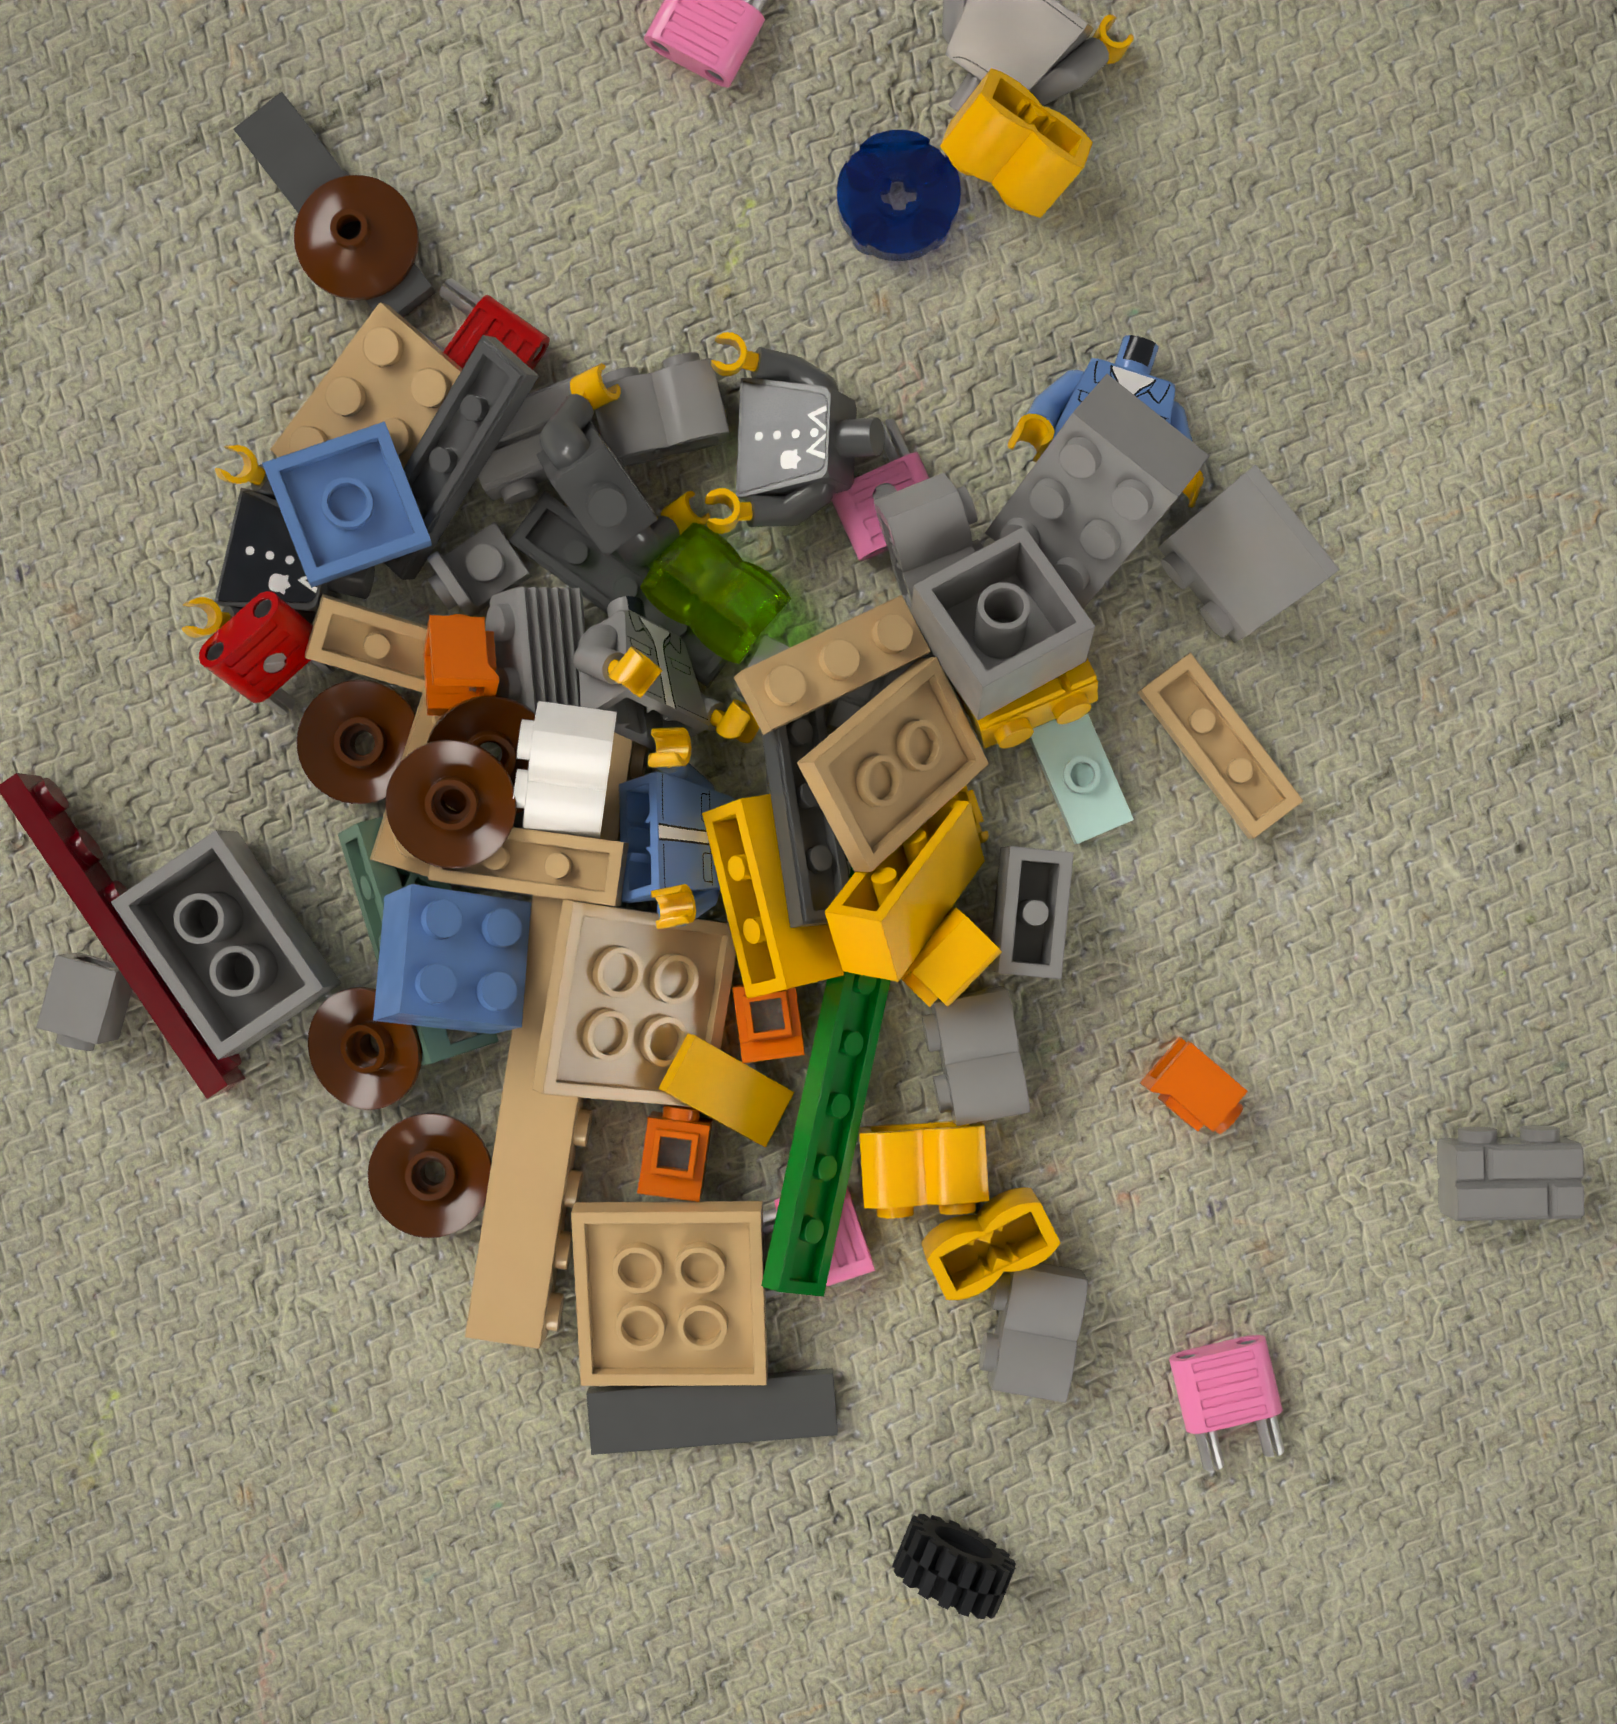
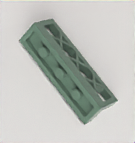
M383 816L356 823L338 833L377 964L379 962L385 895L415 882L421 886L452 890L450 883L430 881L428 877L370 860ZM398 872L405 876L402 884ZM416 1026L422 1047L421 1066L433 1064L499 1042L497 1034L477 1033L476 1036L450 1044L446 1029Z

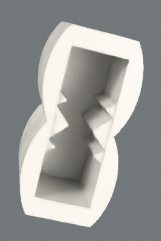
M538 701L535 720L522 719L517 758L529 760L528 770L517 769L513 799L515 797L517 808L524 809V829L600 839L617 712Z

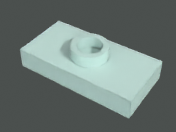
M1088 713L1080 719L1067 724H1058L1056 719L1033 728L1034 733L1029 738V741L1074 844H1079L1134 820Z

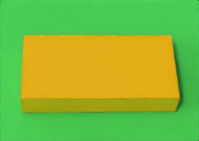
M689 1033L685 1037L658 1088L763 1147L767 1146L794 1094L790 1089Z

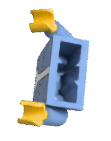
M1126 335L1122 339L1115 364L1102 359L1091 358L1085 371H1067L1034 399L1027 414L1018 421L1007 447L1013 450L1017 442H1028L1036 449V454L1032 461L1037 462L1071 414L1106 374L1110 375L1192 442L1193 440L1185 409L1178 402L1174 401L1175 385L1170 381L1150 375L1159 346L1149 339ZM1200 470L1182 491L1189 498L1188 507L1190 508L1195 507L1204 481Z
M684 727L652 728L651 735L656 743V752L649 754L647 763L649 767H656L657 771L619 784L620 842L629 843L622 902L635 903L657 900V912L660 920L656 921L657 929L686 926L716 905L720 886L702 813L735 801L733 797L715 791L714 785L689 763L691 739L687 729Z

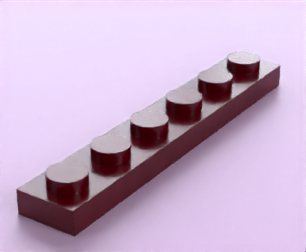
M16 773L0 784V794L206 1099L223 1094L245 1080L246 1078L238 1068L241 1065L239 1053L223 1059H217L112 905L111 901L125 893L128 889L117 880L112 881L99 862L104 856L93 837L83 829L77 830L65 812L69 808V803L61 789L49 778L43 779L42 776Z

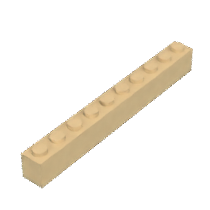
M615 732L600 839L620 842L619 784L645 775L648 747ZM533 895L522 1027L512 1029L465 1338L540 1349L548 1335V1331L559 1330L562 1318L564 1294L556 1293L555 1285L558 1269L567 1270L570 1263L573 1240L572 1232L564 1231L567 1207L573 1208L574 1203L579 1202L583 1171L573 1170L577 1146L586 1147L588 1144L592 1123V1110L583 1109L584 1098L546 1095L532 1090L563 899Z

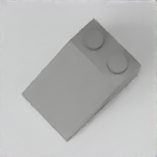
M1254 465L1158 547L1165 556L1161 560V564L1167 575L1181 589H1185L1188 586L1204 605L1200 608V613L1207 625L1222 638L1228 635L1234 643L1254 632L1340 570L1257 465Z

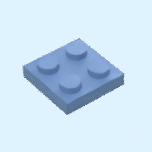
M385 421L262 463L311 588L432 546L430 536Z

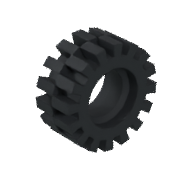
M918 1514V1516L914 1515L910 1520L892 1567L895 1568L894 1573L897 1577L904 1578L903 1583L906 1586L918 1588V1594L927 1600L932 1597L939 1601L938 1606L947 1610L950 1606L954 1607L958 1614L968 1617L971 1612L977 1619H985L986 1616L991 1619L998 1613L1016 1569V1563L1014 1559L1009 1558L1010 1554L1004 1549L996 1548L997 1544L989 1538L982 1539L978 1537V1532L970 1528L969 1531L962 1529L959 1523L952 1520L946 1523L939 1516L932 1515L929 1518L925 1514Z

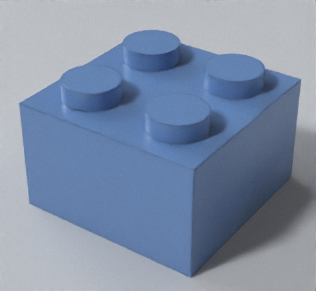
M410 884L385 895L373 1021L485 1034H496L521 1028L531 902Z

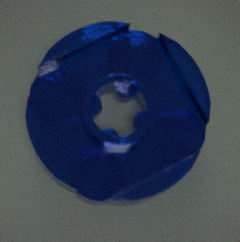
M889 130L877 133L860 144V150L851 156L848 163L847 161L845 162L840 171L837 183V211L844 230L851 237L852 244L863 254L874 255L879 259L888 261H907L919 258L944 244L957 218L961 198L958 171L950 162L949 157L946 154L944 157L938 148L930 145V139L920 133L909 130ZM903 182L904 191L915 193L916 200L906 203L904 210H894L891 204L884 203L881 195L890 193L891 183Z

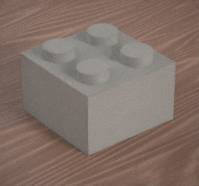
M1025 526L913 585L911 614L932 654L938 658L941 667L977 720L982 719L1087 660L1095 625Z

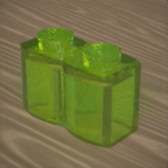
M694 522L654 561L640 586L647 599L659 611L681 624L690 626L694 634L707 648L725 660L740 664L775 625L792 599L784 586L769 572L753 563L742 561L737 551L726 539L718 533H714L708 527Z

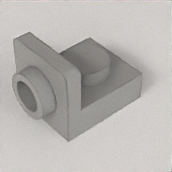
M493 522L444 556L436 551L427 557L436 571V574L428 578V581L438 597L449 610L458 605L461 610L471 617L490 605L491 596L516 588L532 577L496 522Z

